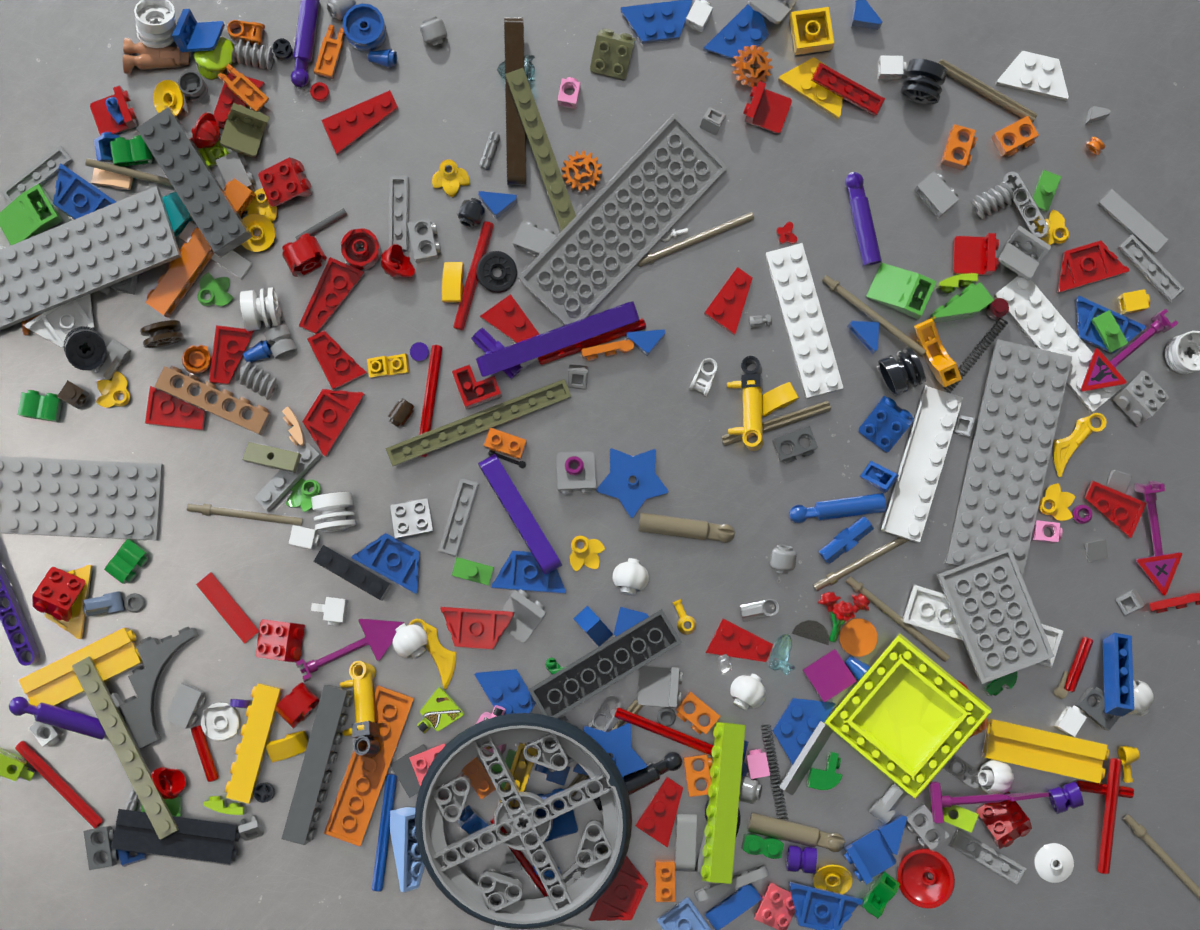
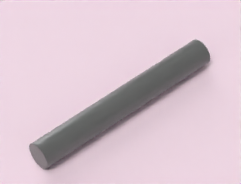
M342 208L295 237L296 240H299V237L306 233H309L310 236L316 234L346 216L347 212Z

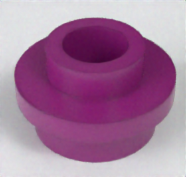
M577 456L569 457L565 462V470L570 475H579L584 469L582 459ZM577 463L578 468L575 470L572 469L571 464Z
M1079 505L1073 510V518L1079 524H1086L1092 519V510L1087 505ZM1080 511H1083L1085 513L1084 518H1081L1079 516Z

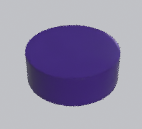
M417 342L411 346L410 355L413 360L423 362L429 356V349L426 344Z
M230 699L231 707L248 708L250 705V700Z

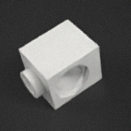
M695 0L686 17L685 25L702 33L712 14L713 7H711V4L705 0Z
M880 56L878 60V79L901 80L903 74H906V62H903V56Z
M293 525L289 544L314 550V547L318 546L320 535H317L318 531Z
M1074 705L1073 707L1066 706L1054 726L1070 737H1075L1087 717L1083 715L1084 711Z
M36 722L29 727L42 747L48 745L52 747L60 741L59 737L63 735L58 727ZM46 727L49 728L51 731V734L48 738H46L43 734V731Z

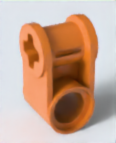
M232 20L228 23L227 31L233 41L239 42L241 39L243 43L250 41L251 45H254V43H257L258 46L262 45V31L265 30V25ZM235 28L241 29V32L238 34L232 33Z

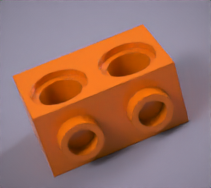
M1026 116L995 132L991 138L1001 156L1003 157L1008 154L1010 157L1018 153L1019 148L1023 146L1028 148L1035 144L1039 134L1029 116ZM1020 131H1026L1028 133V137H1023L1020 134ZM1004 139H1009L1012 146L1005 145Z
M954 124L949 133L941 164L963 170L966 165L969 166L972 155L969 153L971 148L975 147L977 137H975L976 130ZM958 136H965L967 142H961ZM953 154H960L962 160H956Z
M490 428L484 447L521 460L527 440Z
M689 692L675 709L678 711L676 715L684 722L689 720L693 724L691 728L698 734L702 732L707 734L721 717L692 692ZM689 702L694 705V711L691 714H687L684 711V705ZM702 715L709 717L710 721L707 726L699 724V718Z
M707 754L683 757L688 796L708 795V788L711 785L709 772L712 766L711 758H707ZM696 760H701L704 763V767L700 771H696L693 768V763ZM700 779L706 781V788L704 790L696 788V782Z
M475 757L462 769L464 775L471 779V785L480 799L496 790L487 770L478 757Z
M655 860L656 902H675V860Z

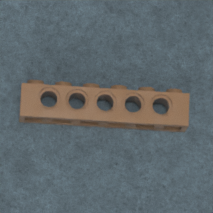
M171 365L170 368L164 366L154 387L262 436L271 417L267 413V408L261 405L254 407L250 405L251 401L241 396L239 399L232 397L234 393L225 389L221 392L215 389L216 385L208 381L203 384L198 381V377L190 373L187 376L181 374L182 370ZM179 379H183V386L181 388H176V381ZM200 387L201 393L198 396H193V389ZM218 395V401L215 404H211V396ZM234 402L236 405L235 410L228 412V404ZM252 410V418L246 420L244 418L245 412Z

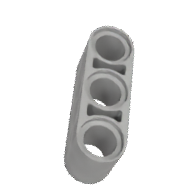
M677 814L675 871L695 872L697 814Z

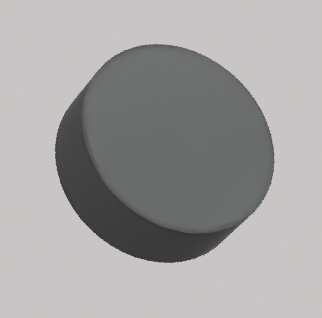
M130 594L125 599V607L129 612L138 613L144 609L145 599L140 594Z
M669 707L661 708L657 713L658 723L666 727L674 724L676 720L674 710Z

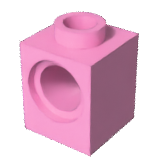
M567 77V79L562 78L557 100L559 106L576 109L581 82L571 77ZM566 89H573L575 91L572 95L564 93Z
M1035 521L1031 541L1058 543L1059 539L1062 538L1063 532L1062 528H1060V523ZM1045 527L1051 529L1052 534L1050 537L1044 535Z
M761 749L750 750V754L746 755L749 777L754 779L770 776L766 752H761Z

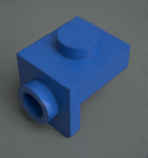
M104 132L101 133V136L94 139L97 161L113 163L110 142L120 137V135Z
M469 805L462 810L461 816L457 820L459 826L469 835L489 826Z

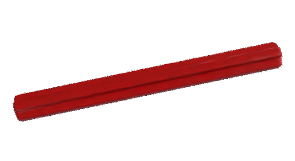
M488 221L483 222L464 286L462 301L459 304L453 328L457 330H464L478 283L477 265L487 252L494 224Z
M641 318L633 323L538 357L539 363L543 365L580 352L584 348L594 347L626 336L627 332L643 330L646 328L645 320Z
M432 345L419 435L431 430L442 346Z
M616 709L614 716L620 720L712 756V748L714 746L712 744L624 709Z
M21 741L16 745L15 750L93 828L101 825L103 819L25 741Z
M1118 758L1110 759L1098 872L1101 874L1110 873L1122 760Z

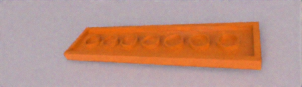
M377 685L374 693L375 722L379 723V737L374 739L379 742L380 750L372 758L360 756L353 751L323 834L361 847L414 698Z

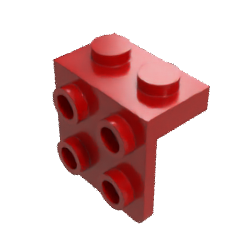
M759 81L757 87L753 86L750 97H753L751 104L747 103L743 114L746 115L745 122L778 134L783 128L792 99L765 89L766 83Z
M120 85L113 88L114 95L90 104L100 136L104 132H112V135L137 127L135 121L137 115L134 108L130 107L129 101H131L129 93L127 90L124 91ZM115 97L117 99L120 112L125 121L123 124L118 125L108 112L106 106L107 98Z
M289 157L259 172L258 177L270 206L276 207L298 195L302 197L312 195L310 190L311 183L304 175L303 171L305 169L301 161Z
M988 233L985 237L956 236L954 238L953 272L955 274L976 273L978 275H992L995 269H998L999 263L998 258H996V251L999 248V239H996V233Z
M51 567L32 595L33 608L41 613L50 614L57 620L69 622L72 617V605L85 587V580L56 567Z
M262 619L259 627L256 657L296 663L300 660L305 625Z
M1005 800L1002 802L986 803L976 811L993 835L995 844L999 849L1010 846L1015 839L1020 836H1026L1032 829L1030 819L1016 801Z

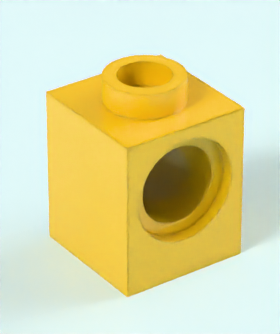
M1145 289L1123 293L1118 296L1122 315L1145 311L1149 308L1150 297L1149 294H1146Z

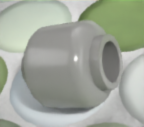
M328 0L327 10L332 18L342 20L346 12L356 5L355 0Z
M435 16L422 21L423 24L420 26V31L424 42L432 43L433 46L443 43L442 39L447 36L443 20L437 19Z
M778 545L777 548L772 550L771 567L776 569V572L779 574H788V571L795 568L797 553L793 550L792 546Z
M746 776L741 777L739 801L753 804L756 800H760L762 785H760L758 779H751Z

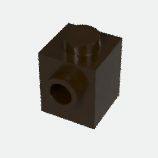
M67 380L57 397L80 409L87 401L89 393Z

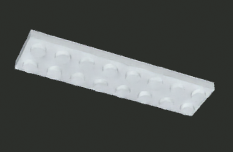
M803 243L766 252V259L806 399L843 389Z
M1018 275L994 295L995 298H1003L1008 302V314L1036 348L1072 356L1066 384L1091 413L1122 389L1120 385L1080 391L1093 353L1031 279L1026 280Z
M914 584L903 622L963 640L945 594ZM1041 624L1054 657L1038 664L1052 668L1063 630Z

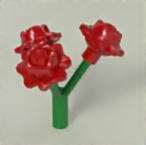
M827 592L821 595V600L818 601V604L827 607L833 622L829 641H837L841 626L850 619H854V613H857L859 610L869 611L868 605L870 601L865 595L860 593L858 596H855L853 594V606L850 602L844 601L836 604L841 597L836 596L834 592Z

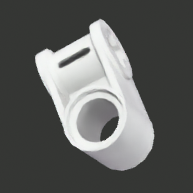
M707 358L701 362L689 390H697L704 393V396L707 397L717 371L715 360ZM711 363L714 366V370L708 373L704 371L703 365Z

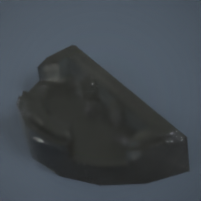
M807 620L795 626L791 633L829 645L828 631L817 621Z

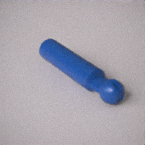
M884 493L820 501L816 502L814 507L806 508L803 505H795L790 509L789 514L793 522L803 523L807 518L813 517L822 521L886 512V500Z

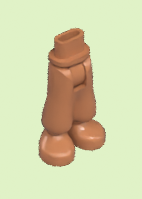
M124 38L123 52L125 55H123V71L125 74H130L134 66L141 70L189 65L190 52H181L179 47L151 48L141 42L135 44L130 38ZM134 53L139 54V56H131V55L134 54Z

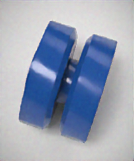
M370 4L354 5L346 12L343 18V29L347 40L352 47L359 51L369 52L376 50L386 39L387 29L383 16L376 7Z

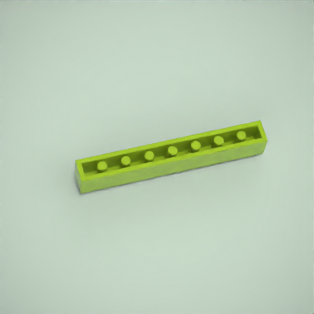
M716 722L713 735L715 741L712 748L713 764L710 768L711 785L708 788L709 805L706 809L708 819L704 830L706 841L703 847L702 881L732 884L746 725Z

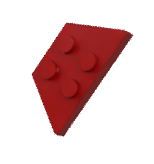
M1101 240L1063 252L1058 293L1125 274L1130 270L1117 259L1118 257L1113 252L1108 250V247Z
M322 389L302 422L324 456L327 457L365 396L363 392Z
M440 607L441 613H443L447 622V628L452 635L454 646L495 649L515 613L510 611Z
M627 856L617 877L606 892L597 900L589 921H625L633 919L648 883Z

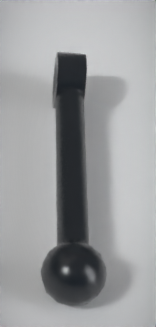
M489 450L488 452L489 456L496 454L498 458L519 465L522 469L526 467L524 461L519 462L498 454L494 450Z

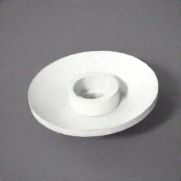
M1057 843L1044 845L1035 856V869L1038 875L1048 882H1062L1073 871V856L1063 845ZM1058 860V867L1053 866V861Z

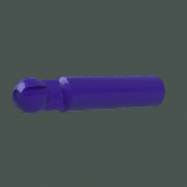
M320 0L300 1L293 53L295 69L290 76L291 82L296 87H303L309 81L307 70L308 63L312 61Z
M852 172L847 175L845 184L849 191V203L863 266H871L881 263L882 259L868 197L865 195L864 179L858 172Z
M20 696L10 701L9 709L16 716L28 713L34 715L35 721L101 740L105 736V731L98 718L43 702L38 706L29 704L24 697Z

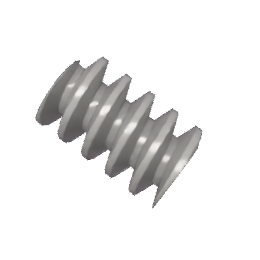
M240 39L239 43L233 47L232 62L235 63L238 60L239 64L245 62L247 66L252 64L255 68L260 65L261 69L267 67L270 71L274 56L272 46H269L268 50L265 51V45L263 44L260 49H258L257 43L250 47V41H247L246 45L243 46V40Z
M1003 182L1001 186L997 185L994 189H989L988 193L983 192L981 196H975L974 199H971V204L976 214L981 219H985L984 213L986 212L991 216V209L998 212V205L1002 209L1005 208L1004 202L1010 206L1012 204L1011 199H1014V194L1011 187L1006 182Z
M247 362L238 371L234 381L239 380V384H246V388H252V391L255 393L259 391L260 396L266 395V399L269 400L278 387V384H276L277 377L269 380L270 373L263 376V369L257 373V366L255 365L250 369L251 362Z

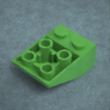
M40 184L23 192L0 212V227L10 245L41 234L63 221L46 190Z
M881 262L866 297L919 320L937 281Z
M981 282L976 285L972 283L961 292L962 296H959V294L955 295L946 303L947 307L940 306L930 316L935 323L973 318L990 305L994 299Z

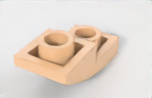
M94 168L91 183L95 186H111L114 189L131 190L133 177Z
M287 406L282 411L285 414L283 419L289 426L294 425L288 430L291 434L289 438L296 446L300 444L303 447L306 444L303 429L294 412Z

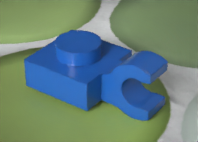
M536 764L534 770L547 774V781L564 786L570 767L567 766L564 770L550 772L547 767Z

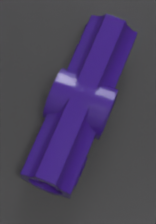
M483 327L471 338L485 354L504 348ZM518 364L502 371L510 379H513L523 367Z

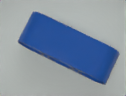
M749 883L705 913V916L715 930H720L757 904L762 897L754 885Z

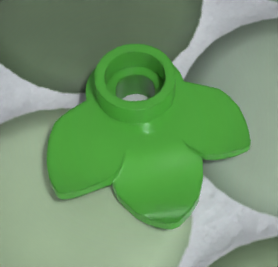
M209 272L202 276L199 282L201 290L198 292L197 298L203 306H211L213 304L225 306L233 300V296L227 293L230 286V279L228 277L214 279ZM206 294L211 295L209 300L204 299Z
M301 478L290 489L292 493L286 505L294 508L301 506L303 512L312 508L311 497L317 496L320 493L319 483L316 480L306 481ZM311 487H314V490L312 492H309V489Z

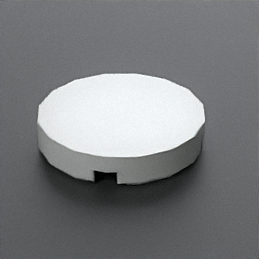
M215 703L210 705L203 713L201 727L204 734L212 740L225 741L231 739L237 733L240 727V716L238 711L231 707L230 704Z

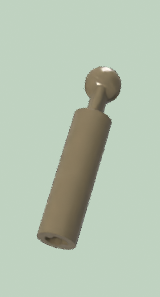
M641 513L639 532L699 540H717L723 543L732 541L735 536V530L728 524L720 525L708 523V521Z
M751 813L748 832L814 848L816 846L823 847L832 852H839L845 846V839L838 833H826L819 831L818 828L756 813Z

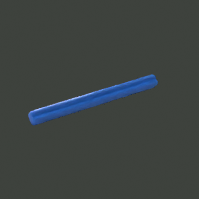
M388 774L385 782L372 890L377 892L383 890L390 836V811L393 810L397 776L394 774Z

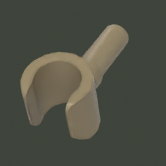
M1064 671L1060 685L1054 690L1055 696L1059 699H1064L1069 692L1064 689L1069 675L1067 671Z

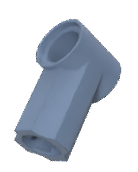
M112 592L101 597L83 600L85 616L124 611L121 592Z

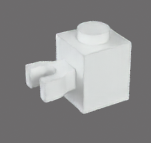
M326 597L325 605L312 603L311 611L324 612L323 620L328 621V625L339 626L340 622L345 623L348 600Z

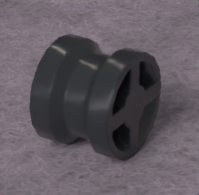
M280 38L273 43V52L279 60L287 61L292 57L293 49L288 40Z
M260 783L254 788V797L258 802H268L274 797L275 788L271 783Z

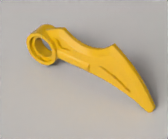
M1093 413L1088 417L1077 420L1076 427L1070 436L1054 440L1053 459L1058 477H1062L1069 459L1092 432H1100L1106 427L1107 421L1104 415ZM1096 417L1101 420L1099 428H1094L1091 425L1092 418Z
M414 619L409 625L414 623H421L423 625V629L428 637V643L424 646L436 663L443 688L447 689L455 669L456 652L447 650L440 644L435 627L425 623L422 619Z

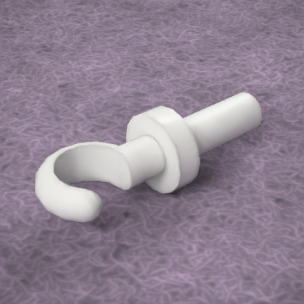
M688 228L677 231L672 229V232L668 233L666 239L662 237L660 239L666 242L672 236L677 238V235L689 233Z

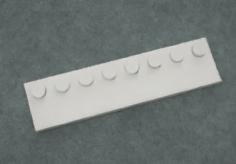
M927 385L924 386L898 471L899 476L895 481L882 524V532H888L920 543L963 397L931 388Z

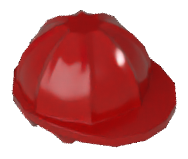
M209 112L202 114L197 120L195 128L191 129V140L197 148L213 147L219 141L221 135L214 115Z
M393 244L381 255V266L385 273L391 277L409 278L415 274V268L410 262V257L404 255L402 246Z
M160 767L152 771V781L163 799L177 798L179 793L184 790L186 779L179 769Z

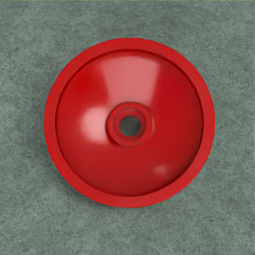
M918 849L906 855L899 865L897 875L898 882L900 883L899 887L906 899L912 904L921 908H936L944 904L951 897L955 887V876L950 863L940 853L931 849ZM929 873L933 875V879L929 878Z

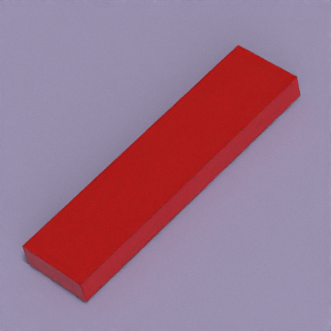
M823 63L818 64L811 78V81L874 116L878 114L885 100L882 96Z
M212 572L196 584L244 644L260 632Z

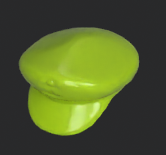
M220 36L214 50L195 51L194 58L199 73L206 79L213 80L218 78V75L224 72L226 66L232 64L234 44L229 39Z

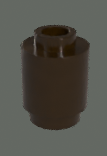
M401 398L389 413L388 417L391 418L389 422L396 427L400 425L404 427L414 412L413 408L415 406Z

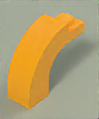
M930 318L915 325L914 328L918 337L917 342L926 350L923 356L939 383L943 387H947L962 380L956 362L949 357L943 347L934 320Z

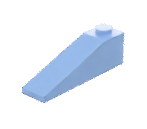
M404 807L390 811V834L401 892L419 888L425 866L416 839L415 808Z

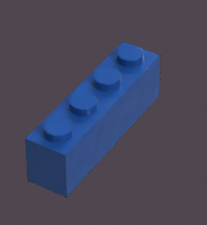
M1113 633L1103 639L1105 714L1123 717L1134 711L1132 636Z

